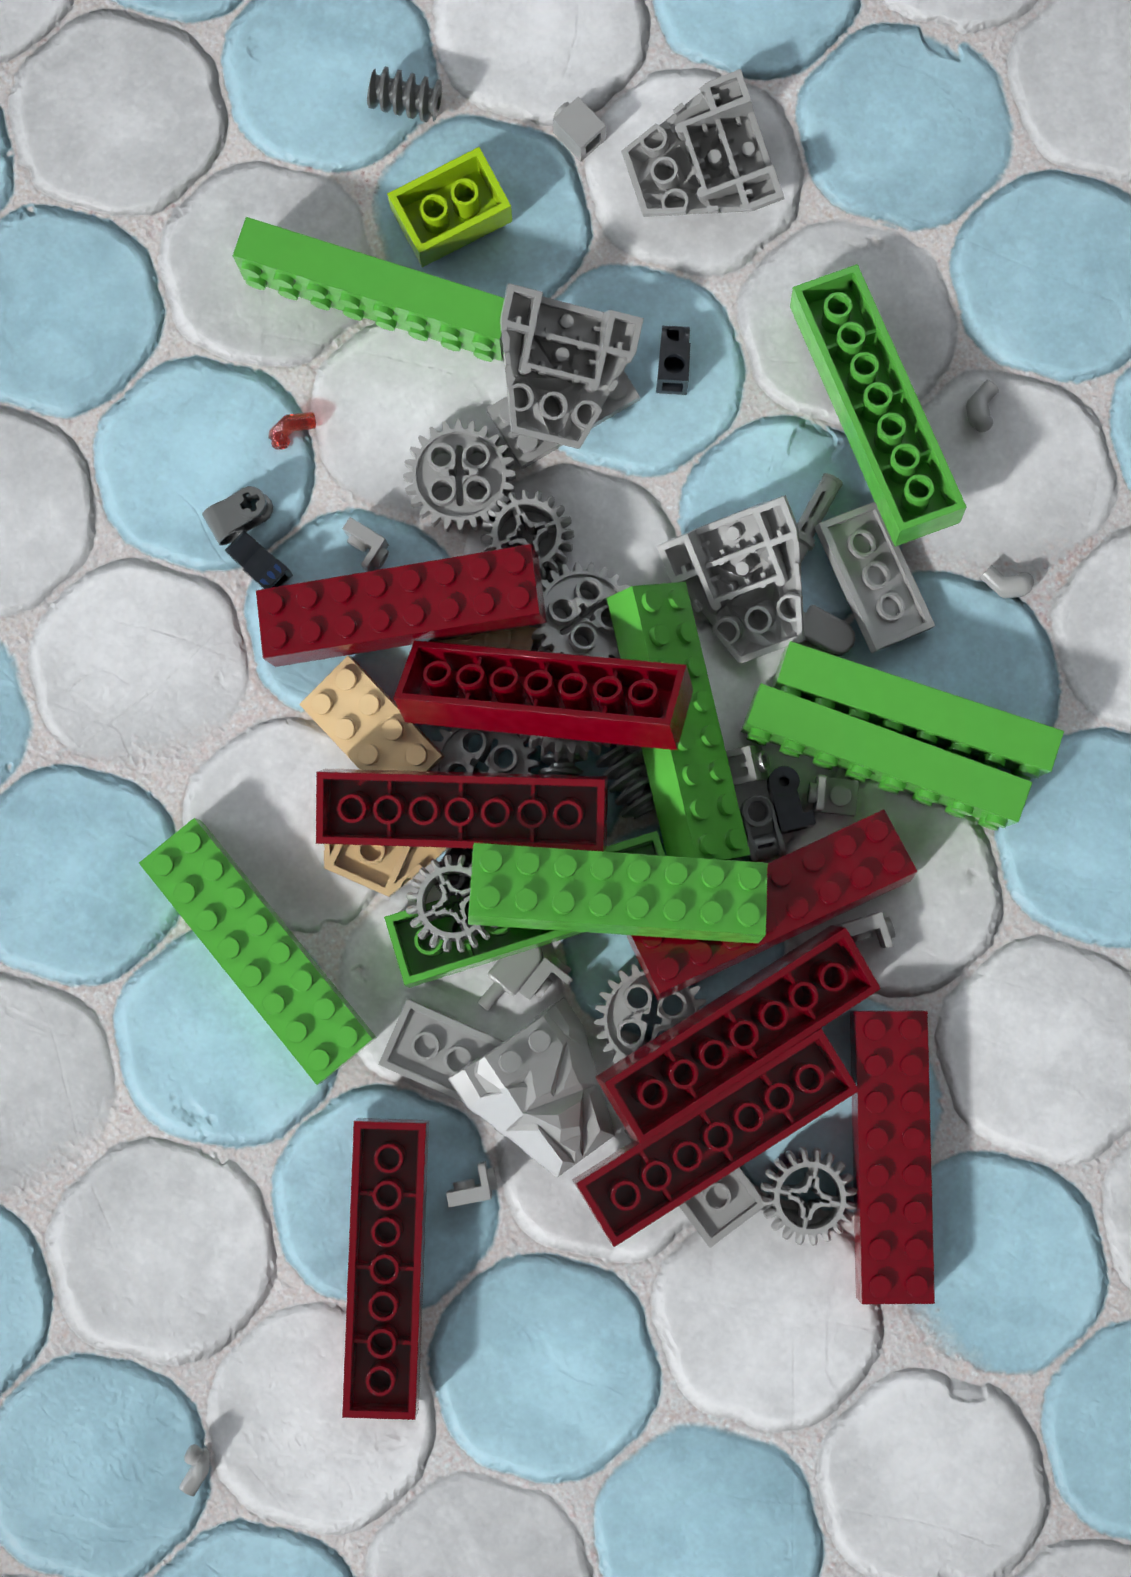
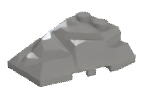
M741 69L705 83L699 88L700 93L685 105L680 103L673 109V115L660 125L655 123L621 151L643 217L752 212L785 199L774 165L771 163Z
M508 283L500 316L511 433L580 449L601 414V408L606 399L618 385V379L626 365L632 361L636 354L644 318L614 310L601 312L543 297V292Z
M786 495L762 502L703 525L657 546L670 580L673 583L686 582L689 598L693 601L691 603L692 607L697 613L699 611L703 613L713 626L711 630L739 664L785 648L790 641L799 643L805 640L799 528Z
M565 997L537 1015L532 1023L481 1058H476L448 1078L470 1111L495 1127L496 1131L521 1147L523 1152L556 1177L562 1175L615 1136L601 1086L595 1078L597 1071L585 1028Z

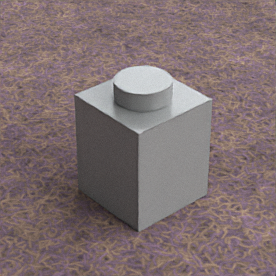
M577 97L570 104L566 102L557 109L553 118V133L581 162L606 140V125Z

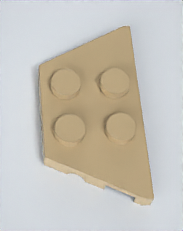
M324 844V869L391 897L418 875L420 868H426L431 864V860L437 859L447 848Z

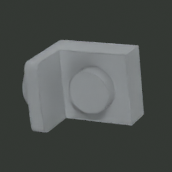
M349 517L342 528L346 535L349 536L347 542L362 552H365L367 548L370 549L361 566L367 572L373 571L375 567L380 569L389 555V551L386 550L389 544L384 537Z
M748 745L726 751L734 786L768 779L767 771L770 769V762L767 753L762 750L761 745Z
M818 775L815 778V783H809L807 802L813 803L812 810L816 813L856 816L859 781Z
M876 912L837 924V926L846 927L854 942L873 937L871 930L875 929L881 948L893 946L891 938L895 937V930L889 917L884 918L883 912Z
M554 957L551 962L544 958L520 988L519 992L529 1000L534 994L541 998L553 982L548 978L551 972L569 985L573 980L567 975L571 968L557 957Z
M486 1161L478 1163L481 1184L475 1185L474 1179L454 1182V1189L448 1190L446 1193L448 1207L492 1199V1190L498 1189L494 1168L488 1169Z

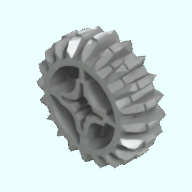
M527 489L522 490V499L516 500L515 494L510 492L508 494L510 502L508 505L503 500L498 499L497 506L500 512L494 509H489L487 512L489 518L494 522H482V529L490 533L481 535V543L491 544L483 549V552L528 545L529 543H527L526 539L522 538L523 523L525 530H528V533L533 535L532 543L534 550L538 554L541 579L547 580L545 569L548 568L550 571L553 570L558 573L559 568L554 561L566 564L568 557L561 551L572 552L573 544L565 540L574 538V530L564 529L572 523L571 517L559 518L565 512V507L558 505L552 509L555 502L553 496H549L544 503L541 502L542 492L539 490L535 492L534 499H529ZM525 512L541 514L550 522H531L526 517ZM514 516L516 529L506 535L507 539L499 541L502 526L510 517ZM556 532L557 537L553 548L546 556L541 558L539 544L548 538V534Z
M446 855L444 859L446 867L441 868L438 861L433 859L431 860V865L435 870L434 872L429 874L424 867L419 869L420 874L426 878L423 883L417 879L411 880V885L419 889V892H408L406 894L408 900L417 902V905L406 907V913L411 915L418 914V917L414 918L410 925L412 928L424 925L418 933V937L421 940L433 934L429 943L432 948H436L442 939L444 940L443 951L450 952L452 942H456L457 949L461 953L465 951V940L469 939L471 946L477 948L479 944L474 936L480 933L485 940H488L491 936L484 929V925L472 926L468 924L467 913L469 909L470 888L457 890L453 888L448 879V876L453 875L465 876L471 879L472 862L469 868H467L465 855H460L457 865H453L452 857ZM438 882L442 892L441 899L432 906V909L426 911L427 896L431 888ZM447 888L457 899L460 896L464 898V901L459 904L460 912L463 916L462 920L452 908L449 911L446 910V906L450 904ZM453 917L462 931L456 933L445 932L434 927L431 922L438 918Z
M800 1147V1158L796 1159L793 1152L788 1150L785 1152L789 1161L786 1165L779 1158L774 1159L775 1165L780 1168L777 1174L770 1169L765 1171V1174L773 1179L772 1184L766 1182L760 1184L762 1190L770 1192V1195L762 1196L760 1202L763 1205L772 1204V1207L766 1209L763 1215L766 1219L777 1216L772 1222L771 1227L774 1231H777L785 1225L782 1237L786 1240L791 1238L795 1231V1242L799 1245L803 1244L806 1234H808L812 1246L817 1245V1234L821 1233L826 1242L831 1241V1236L828 1232L830 1228H833L838 1234L843 1232L842 1227L837 1224L840 1218L847 1223H850L852 1220L848 1214L844 1213L845 1208L856 1209L857 1204L846 1200V1197L856 1195L857 1189L845 1187V1185L854 1178L850 1173L839 1175L846 1167L842 1161L837 1162L831 1167L835 1156L830 1152L825 1155L823 1160H820L821 1149L815 1147L811 1158H808L807 1149ZM808 1167V1171L805 1172L804 1178L799 1184L783 1185L785 1179L791 1173L800 1168ZM819 1168L831 1176L835 1184L836 1196L829 1195L820 1190ZM813 1186L814 1188L811 1191L822 1199H809L808 1204L804 1206L803 1203L805 1201L796 1193H807L809 1187ZM780 1196H785L797 1202V1214L799 1215L797 1223L787 1218L783 1213L780 1205ZM820 1207H833L826 1218L817 1223L808 1224L809 1220H812L816 1209Z

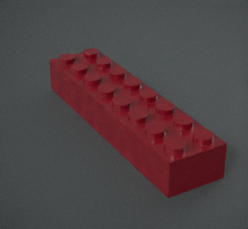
M531 544L256 590L262 655L264 660L275 667L413 645L414 641L432 642L547 623L539 558Z
M414 641L396 689L394 700L406 723L677 750L690 705L693 687L687 665Z
M323 769L316 772V844L473 848L474 843L602 852L607 848L608 776Z
M883 809L768 863L766 935L758 944L627 935V939L659 1001L911 882L918 871L886 811Z
M831 925L598 1074L595 1078L630 1137L642 1145L881 988L846 927Z
M850 1011L851 1077L860 1090L852 1095L853 1187L857 1189V1194L854 1195V1202L857 1204L856 1209H854L856 1298L861 1304H935L928 1011Z
M820 1028L644 1144L640 1145L635 1140L575 1177L572 1181L607 1239L615 1247L860 1090L822 1028Z
M357 1118L354 1120L342 1418L416 1420L419 1411L429 1120Z

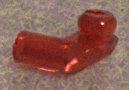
M306 412L284 415L269 430L268 439L272 440V447L276 450L286 449L290 444L288 436L294 431L315 429L316 419L314 413Z

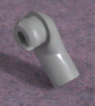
M986 380L966 404L968 421L978 432H986L993 425L988 403L999 392V389L990 380Z
M992 565L980 577L1002 598L1025 596L1030 593L1034 585L1032 575L1027 572L1004 577Z
M193 1444L188 1448L184 1456L185 1462L192 1466L179 1486L181 1491L190 1496H195L210 1468L209 1450L205 1447L201 1449L198 1445Z

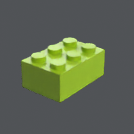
M480 147L387 193L391 211L422 268L513 222L511 204Z

